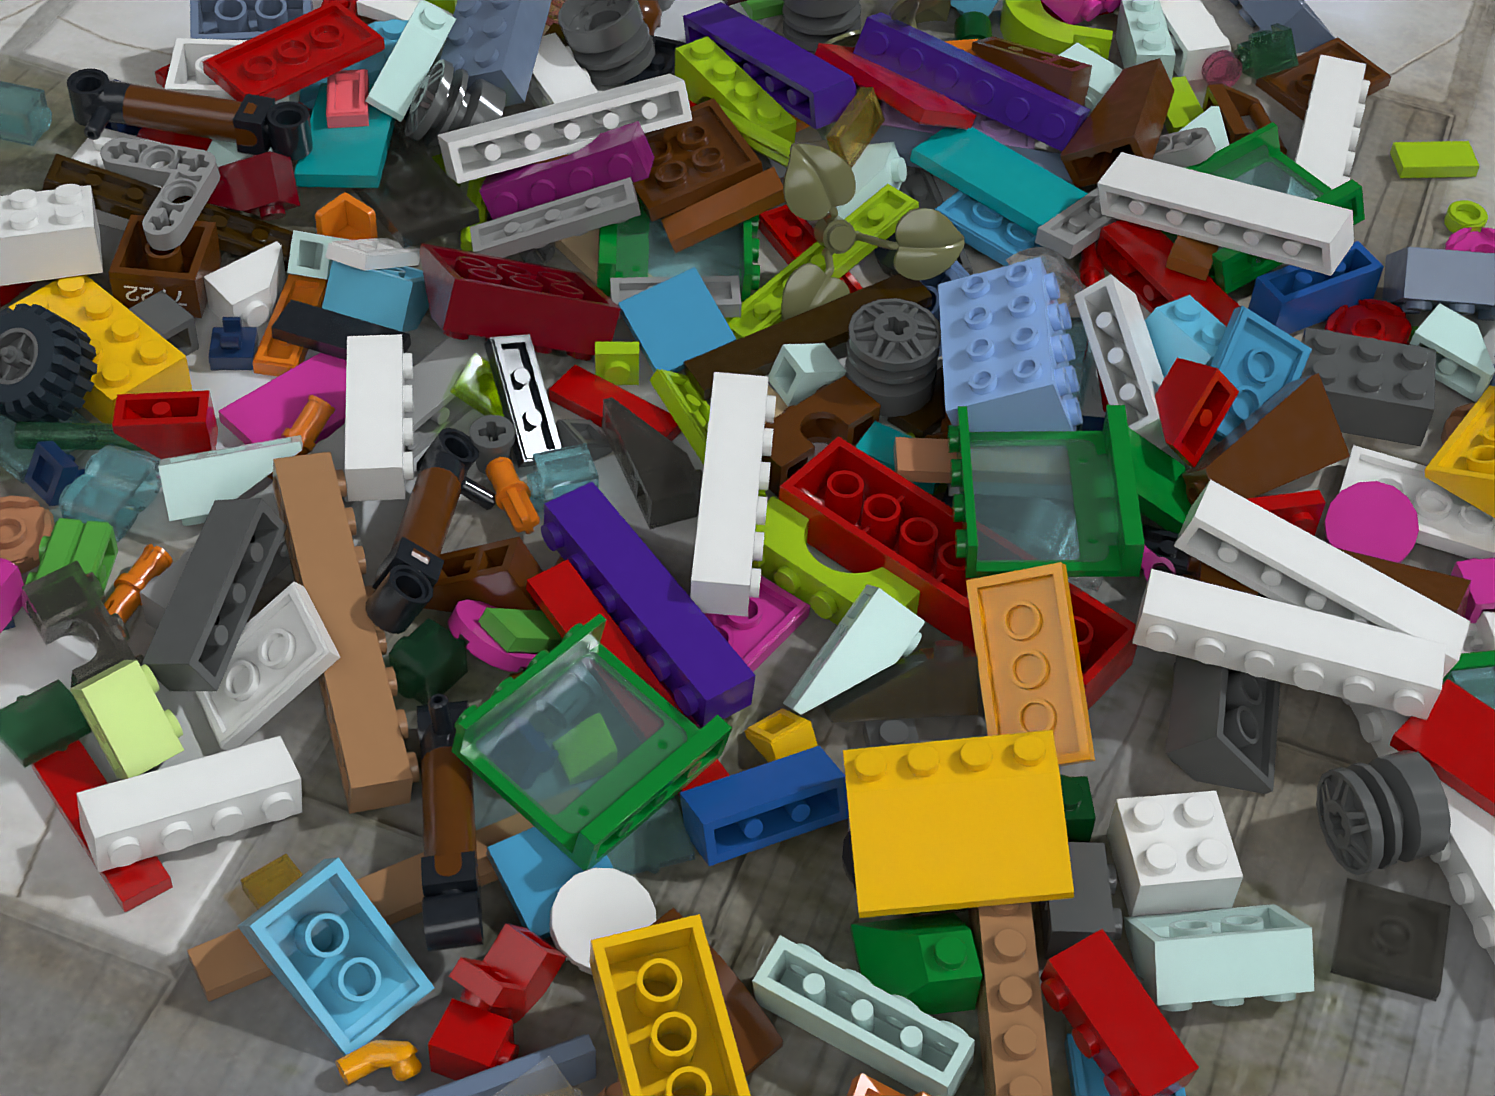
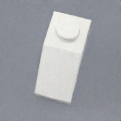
M276 241L204 276L209 309L221 321L222 317H241L242 327H258L271 319L286 278L282 246Z

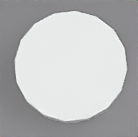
M592 868L575 874L560 888L550 910V935L556 949L567 956L566 961L569 960L572 964L578 966L579 970L592 975L589 963L591 940L650 926L656 921V909L648 891L633 876L613 868Z

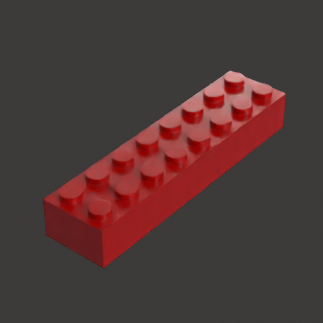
M839 436L780 485L779 500L809 519L807 543L852 573H864L884 567L918 589L920 597L917 616L976 654L966 580L975 578H966L964 558H956L955 530L962 529V522H953V513L950 506ZM976 524L978 539L977 561H1035ZM1068 582L1087 709L1089 710L1133 664L1137 645L1132 644L1136 624Z

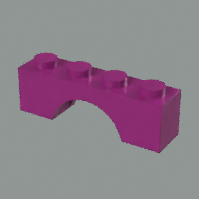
M639 121L600 133L591 143L563 158L540 164L532 163L488 175L479 192L494 220L631 177L633 183L649 177L655 157Z

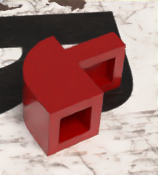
M505 923L483 961L460 957L449 977L465 987L460 997L462 1001L482 1010L511 1019L513 1024H515L544 995L567 956L529 929Z

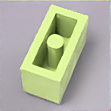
M124 660L70 689L118 779H127L141 775L184 751L178 739L183 736L182 728L172 711L169 709L164 711L155 695L156 692L160 691L159 684L153 672L146 664L140 666L137 660Z

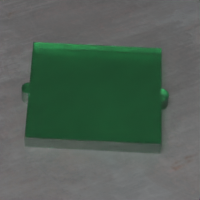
M59 679L27 696H18L16 698L17 701L0 709V741L24 768L57 750H66L69 744L92 732L73 694Z

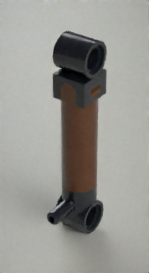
M92 68L78 70L67 79V88L74 119L78 124L85 126L84 134L91 140L99 139L106 125L112 122L236 143L237 152L251 155L266 153L271 147L272 152L291 157V161L308 156L313 149L310 114L307 107L298 102L286 101L275 104V98L246 94L241 102L109 80L105 72Z
M442 429L417 462L416 470L418 476L391 551L379 566L372 584V588L375 591L366 601L365 609L368 617L377 627L388 633L400 634L405 632L433 597V587L438 582L444 560L439 557L460 494L486 510H491L496 503L495 493L467 477L468 470L479 457V451L473 445L470 437L457 429Z
M443 694L431 696L428 699V705L417 706V725L421 749L424 857H421L422 890L424 895L422 909L425 939L429 952L484 944L481 884L477 863L473 771L451 752L456 734L455 723L459 716L469 707L468 700L449 702L448 698Z

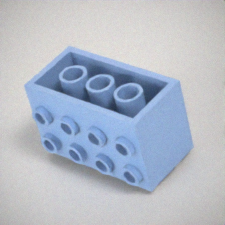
M1041 257L938 284L945 409L951 424H957L958 406H967L969 432L1076 431V425L1082 424L1083 420L1076 397L1073 398L1072 393L1079 391V384L1073 365L1069 366V361L1075 360V350L1069 333L1066 334V330L1072 328L1071 317L1067 304L1058 303L1057 299L1060 298V290L1054 272L1047 274Z

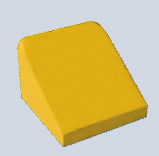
M783 708L744 731L747 739L768 762L818 746L811 721Z

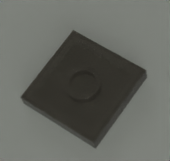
M1347 878L1343 888L1330 973L1436 1002L1441 992L1451 906Z

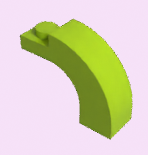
M1003 0L1000 31L1004 40L1059 55L1071 46L1079 43L1108 60L1113 31L1061 22L1044 10L1041 0Z

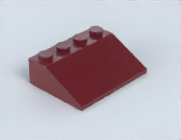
M421 243L419 253L431 318L443 330L444 335L459 340H468L470 335L485 337V341H487L490 337L530 334L535 352L551 354L552 349L567 351V355L585 361H590L592 356H595V342H612L621 308L581 272Z

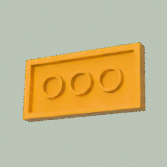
M1059 562L966 580L988 736L1053 730L1059 767L1095 761L1066 565Z

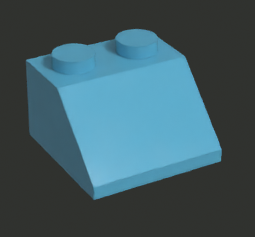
M332 260L322 308L401 332L416 330L429 308L423 271L409 266L363 271Z
M1191 295L1156 307L1145 320L1164 378L1177 357L1210 366L1226 330V326Z

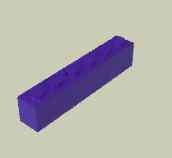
M719 2L683 16L687 44L708 36L781 107L811 127L819 129L856 114V85L852 76L735 9Z
M882 12L867 17L853 52L1060 151L1064 150L1087 119L1091 110L906 23L892 20L890 16Z
M593 481L544 503V525L541 526L544 542L550 550H557L564 560H569L633 647H636L645 658L648 667L660 682L663 681L674 694L676 704L684 715H691L702 728L716 715L725 719L752 704L756 675Z

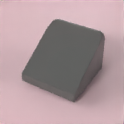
M558 419L555 424L565 456L559 463L567 471L579 469L612 453L615 448L612 442L591 420Z

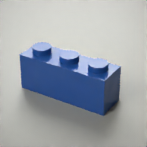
M1356 241L1331 276L1292 265L1258 276L1248 309L1287 334H1291L1305 327L1328 320V317L1341 306L1348 305L1349 308L1359 305V300L1373 299L1384 266L1359 241Z
M820 746L680 792L685 834L708 866L849 818L845 775Z

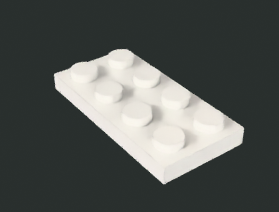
M1353 445L1339 493L1358 482L1378 481L1394 486L1409 498L1417 512L1419 532L1415 543L1469 559L1495 558V518L1427 479L1424 471L1426 466Z

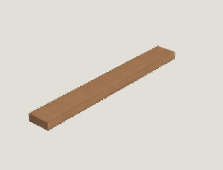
M575 789L543 802L539 806L548 814L556 816L581 795ZM520 813L476 830L477 863L481 887L498 880L486 855L487 847L535 827ZM424 852L356 880L388 925L423 912L422 899L424 895L422 890L421 857H424ZM240 929L187 950L190 963L208 1002L274 975Z

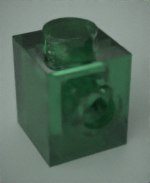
M430 618L425 620L409 636L401 637L389 652L390 667H393L395 671L398 693L408 699L414 698L423 705H428V699L431 696L446 693L468 672L466 642L459 637L458 639L454 638L449 630Z

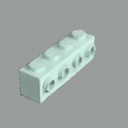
M780 935L752 980L755 1000L758 1005L918 1093L923 1090L932 1096H954L973 1063L975 1040L969 1037L963 1029L951 1022L939 1021L920 1011L913 1002L900 995H890L877 988L866 977L854 970L842 969L825 960L819 952L805 944H795Z

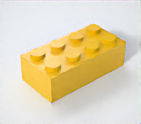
M87 275L58 278L9 306L10 309L14 310L16 304L40 305L87 333L91 339L89 344L95 347L97 354L92 362L97 364V374L91 377V382L94 383L91 392L87 391L83 399L86 402L83 404V407L112 432L117 394L193 391L186 355Z
M700 914L591 940L589 963L623 1096H751Z

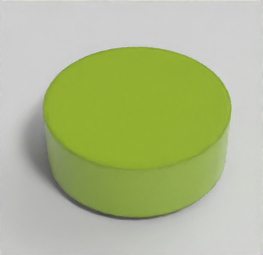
M1460 200L1449 205L1444 218V224L1452 233L1472 227L1470 232H1481L1482 227L1485 228L1488 214L1481 205L1468 200Z

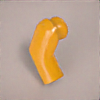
M375 1040L335 1061L337 1069L347 1086L380 1068L391 1067L392 1075L398 1081H405L420 1073L422 1069V1064L415 1055L418 1050L409 1041Z

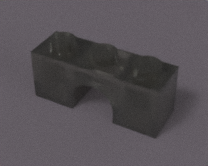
M74 561L22 586V605L46 645L61 637L73 635L88 640L96 650V655L89 662L72 670L71 688L124 660H137L140 666H142L141 664L144 659L142 654L134 656L126 641L130 639V636L121 617L117 613L110 615L101 601L105 598V594L97 577L93 572L85 574L78 561Z

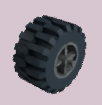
M25 303L16 304L14 310L7 307L0 311V415L24 427L27 426L31 429L39 430L42 426L48 429L57 426L58 419L67 421L73 416L72 410L75 407L80 409L86 402L83 397L87 391H92L94 383L91 382V377L97 374V364L92 362L97 354L95 347L89 344L91 339L87 333L37 304H32L31 306Z

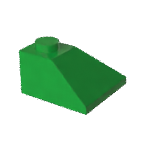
M954 913L851 924L850 932L859 973L866 977L872 985L890 995L896 994L910 1000L920 1011L928 1015L975 1010L982 981V972L971 929Z

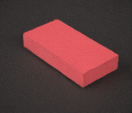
M341 70L327 77L326 119L328 128L369 126V103L365 102L369 95L368 70Z

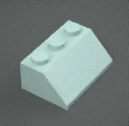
M1275 904L1124 917L1125 931L1137 975L1144 979L1142 986L1153 1002L1163 1010L1185 1011L1192 1008V1002L1212 1001V1004L1217 1006H1238L1244 1004V998L1263 996L1268 1001L1285 1002L1296 999V993L1314 991L1312 927Z

